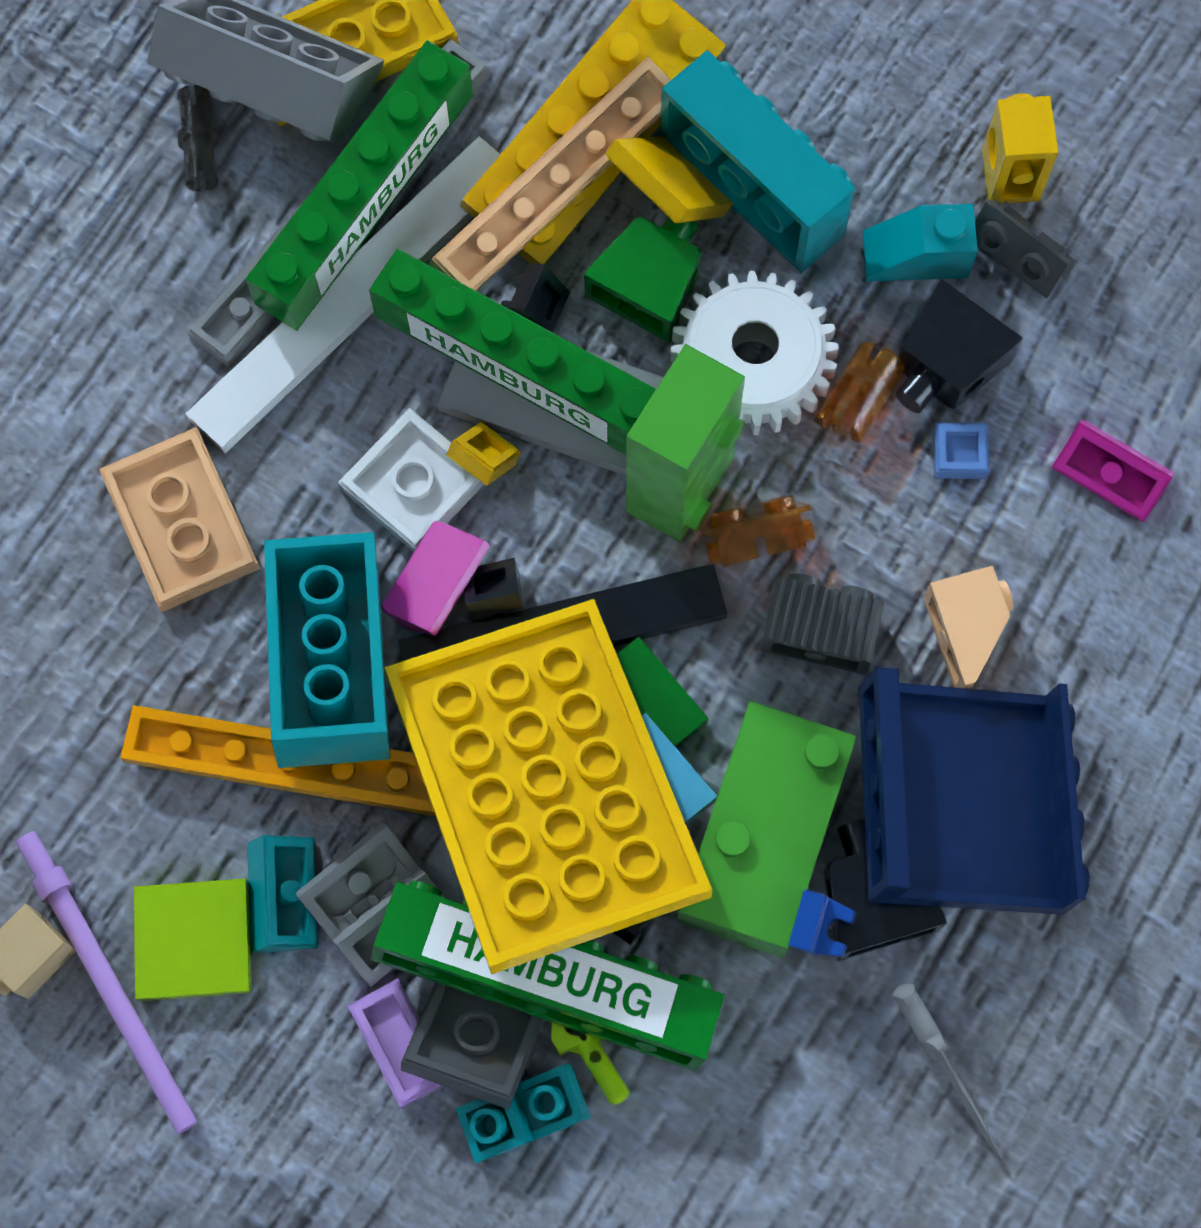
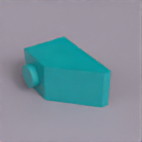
M974 203L920 205L863 230L865 282L969 278L978 252Z

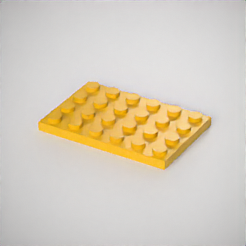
M594 599L384 667L491 975L712 898V887Z

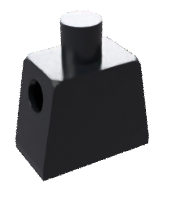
M942 279L937 284L900 350L896 367L908 379L897 390L896 397L904 407L914 413H920L933 397L949 408H958L1012 362L1023 337Z
M865 819L853 821L837 828L846 857L828 863L824 870L827 897L857 913L854 924L843 921H836L831 924L833 940L847 946L845 957H837L838 961L939 932L947 924L941 907L869 902Z

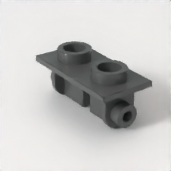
M988 199L975 219L977 246L1046 299L1050 296L1060 278L1066 277L1077 262L1070 256L1072 250L1069 248H1063L1044 232L1038 236L1031 232L1034 225L1012 209L1011 204L1007 201L1001 204L996 199L993 201Z

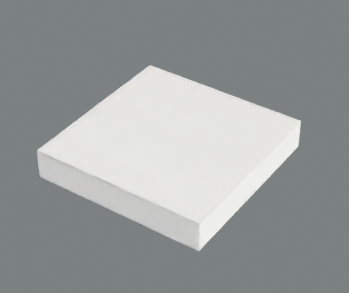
M410 408L338 482L341 491L413 552L434 521L447 524L484 484L446 456L451 442Z

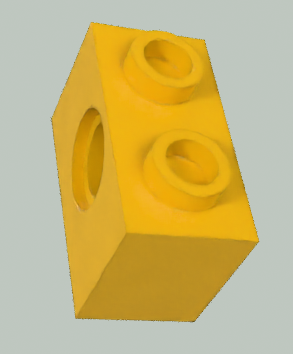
M1027 93L1011 95L1006 99L997 100L982 147L989 200L993 201L996 199L1001 204L1005 201L1009 203L1040 201L1059 153L1050 96L1033 97Z

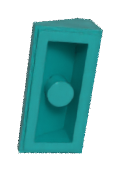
M262 835L250 841L247 847L251 952L266 953L318 948L317 920L295 894L316 877L315 837Z

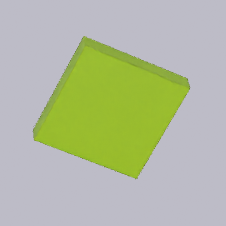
M246 878L134 886L135 1000L141 1002L252 993L249 881Z

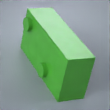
M685 343L626 436L627 513L680 543L689 529L697 532L701 528L712 508V503L707 500L733 460L736 441L745 424V421L739 419L745 382L744 375Z
M749 701L698 852L712 887V898L679 909L678 923L784 958L789 948L788 944L803 891L808 889L853 750L856 735Z

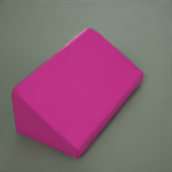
M1084 419L1079 422L1051 467L1142 522H1145L1175 474Z
M434 521L382 603L381 609L407 630L433 636L437 635L487 553L490 544L451 525Z

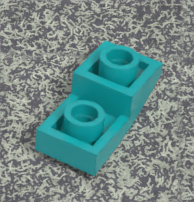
M571 1063L560 1065L521 1082L510 1109L481 1099H476L455 1108L475 1164L527 1145L591 1118Z

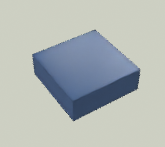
M935 422L932 429L934 479H987L989 475L988 423Z

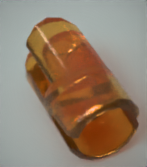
M864 342L858 346L814 418V422L818 426L826 429L832 425L834 433L842 437L850 434L851 440L858 444H861L905 369L902 360L886 347L874 359L871 356L877 345L874 342Z

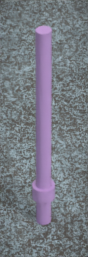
M36 831L23 835L16 841V844L35 877L32 881L34 889L42 903L49 902L176 1133L181 1134L196 1125L198 1121L69 891L73 885L62 866L55 867Z

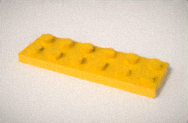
M631 0L465 195L460 203V207L472 217H477L647 57L672 80L706 50L718 58L726 44L673 0ZM661 118L640 138L652 137L660 127ZM614 164L610 165L518 254L529 263L546 264L622 172Z

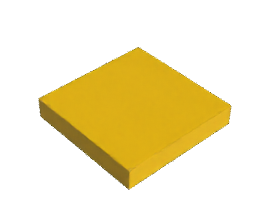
M663 136L615 139L605 153L607 158L674 223L724 217L733 205L729 198Z

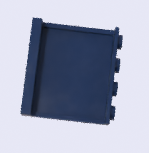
M877 667L859 686L869 902L1063 915L1085 901L1090 877L1088 867L1082 860L1081 839L1084 834L1085 820L1082 811L1078 809L1076 786L1080 777V764L1078 758L1073 756L1072 732L1075 726V710L1069 704L1067 684L1059 683L1047 695L899 683L898 669Z

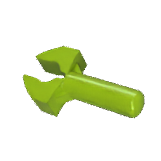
M552 1023L551 1041L559 1055L563 1056L568 1052L580 1055L609 1103L617 1105L625 1101L630 1092L601 1046L600 1039L585 1034L587 1040L582 1041L580 1037L570 1035L564 1026Z

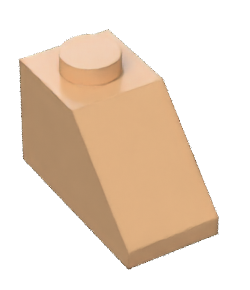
M993 565L931 582L923 598L952 685L955 688H973L1010 618L1009 612L1013 611L1014 608L1009 586L1005 580L998 581Z

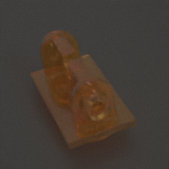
M794 495L766 500L762 502L764 511L744 516L742 508L728 509L711 514L712 523L700 527L701 533L707 536L713 534L714 542L706 544V552L710 564L720 563L723 568L728 565L759 558L755 538L764 536L768 555L806 547V541L814 540L815 533L811 520H802L800 513L812 510L811 505L802 501L795 503Z

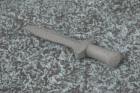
M914 983L900 985L893 992L892 997L900 1007L929 1060L933 1057L937 1058L977 1128L998 1159L1002 1161V1155L986 1123L944 1052L950 1047L917 993Z

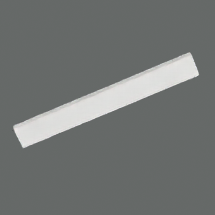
M479 136L355 253L298 331L282 322L185 413L188 420L226 454L374 312L369 289L397 248L426 263L473 218L460 207V203L499 157L500 153Z

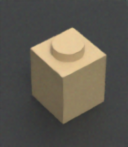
M26 903L0 928V994L5 997L12 991L19 996L29 999L76 953L73 945L38 910Z

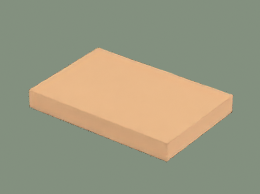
M197 427L99 469L161 612L261 569Z

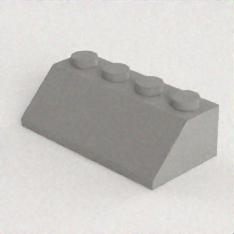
M170 0L159 5L147 60L148 65L163 70L164 75L172 81L184 84L193 83L208 89L209 94L217 100L228 103L239 102L255 109V114L260 118L273 122L284 121L300 128L301 134L305 137L317 141H330L351 128L384 63V60L241 0Z

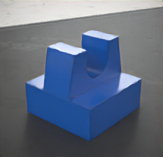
M804 889L788 945L796 951L816 957L819 955L844 958L847 946L841 942L831 940L828 935V929L836 921L854 924L857 913L827 897V895Z

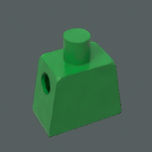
M643 217L635 218L585 272V297L669 343L673 336V328L678 326L680 311L682 308H685L700 271L701 250L689 243L699 227L697 221L674 223L668 217L663 226L660 227Z

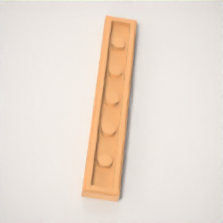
M647 57L431 259L430 265L473 290L478 291L613 164L605 153L615 139L640 138L661 118L662 88L671 79Z

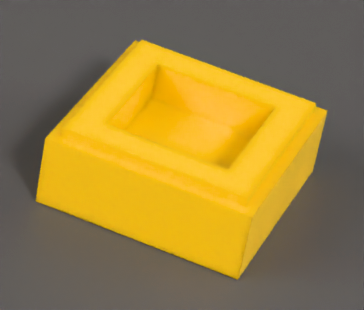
M480 422L453 440L446 456L488 486L516 466L522 452L483 422Z

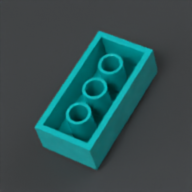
M706 50L662 88L660 136L668 140L733 202L731 207L801 274L845 236L855 192L850 176L842 167L834 163L830 165L817 153L813 142L803 131L799 129L793 130L779 117L776 107L768 98L763 95L756 96L743 83L740 74L729 62H720L713 54Z
M374 532L264 540L271 742L278 768L391 759L379 565Z

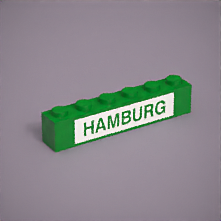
M426 40L245 278L256 306L296 331L299 330L473 97L469 64Z
M398 248L395 250L369 289L376 318L626 455V436L656 388Z
M411 881L409 885L396 882L373 945L372 961L692 1071H696L706 1060L725 996L723 993L711 990L712 984L709 981L689 974H681L677 978L657 971L658 966L654 962L639 956L629 955L625 957V960L604 953V947L593 940L491 975L465 900L461 904L441 897L442 892L438 888L424 882Z

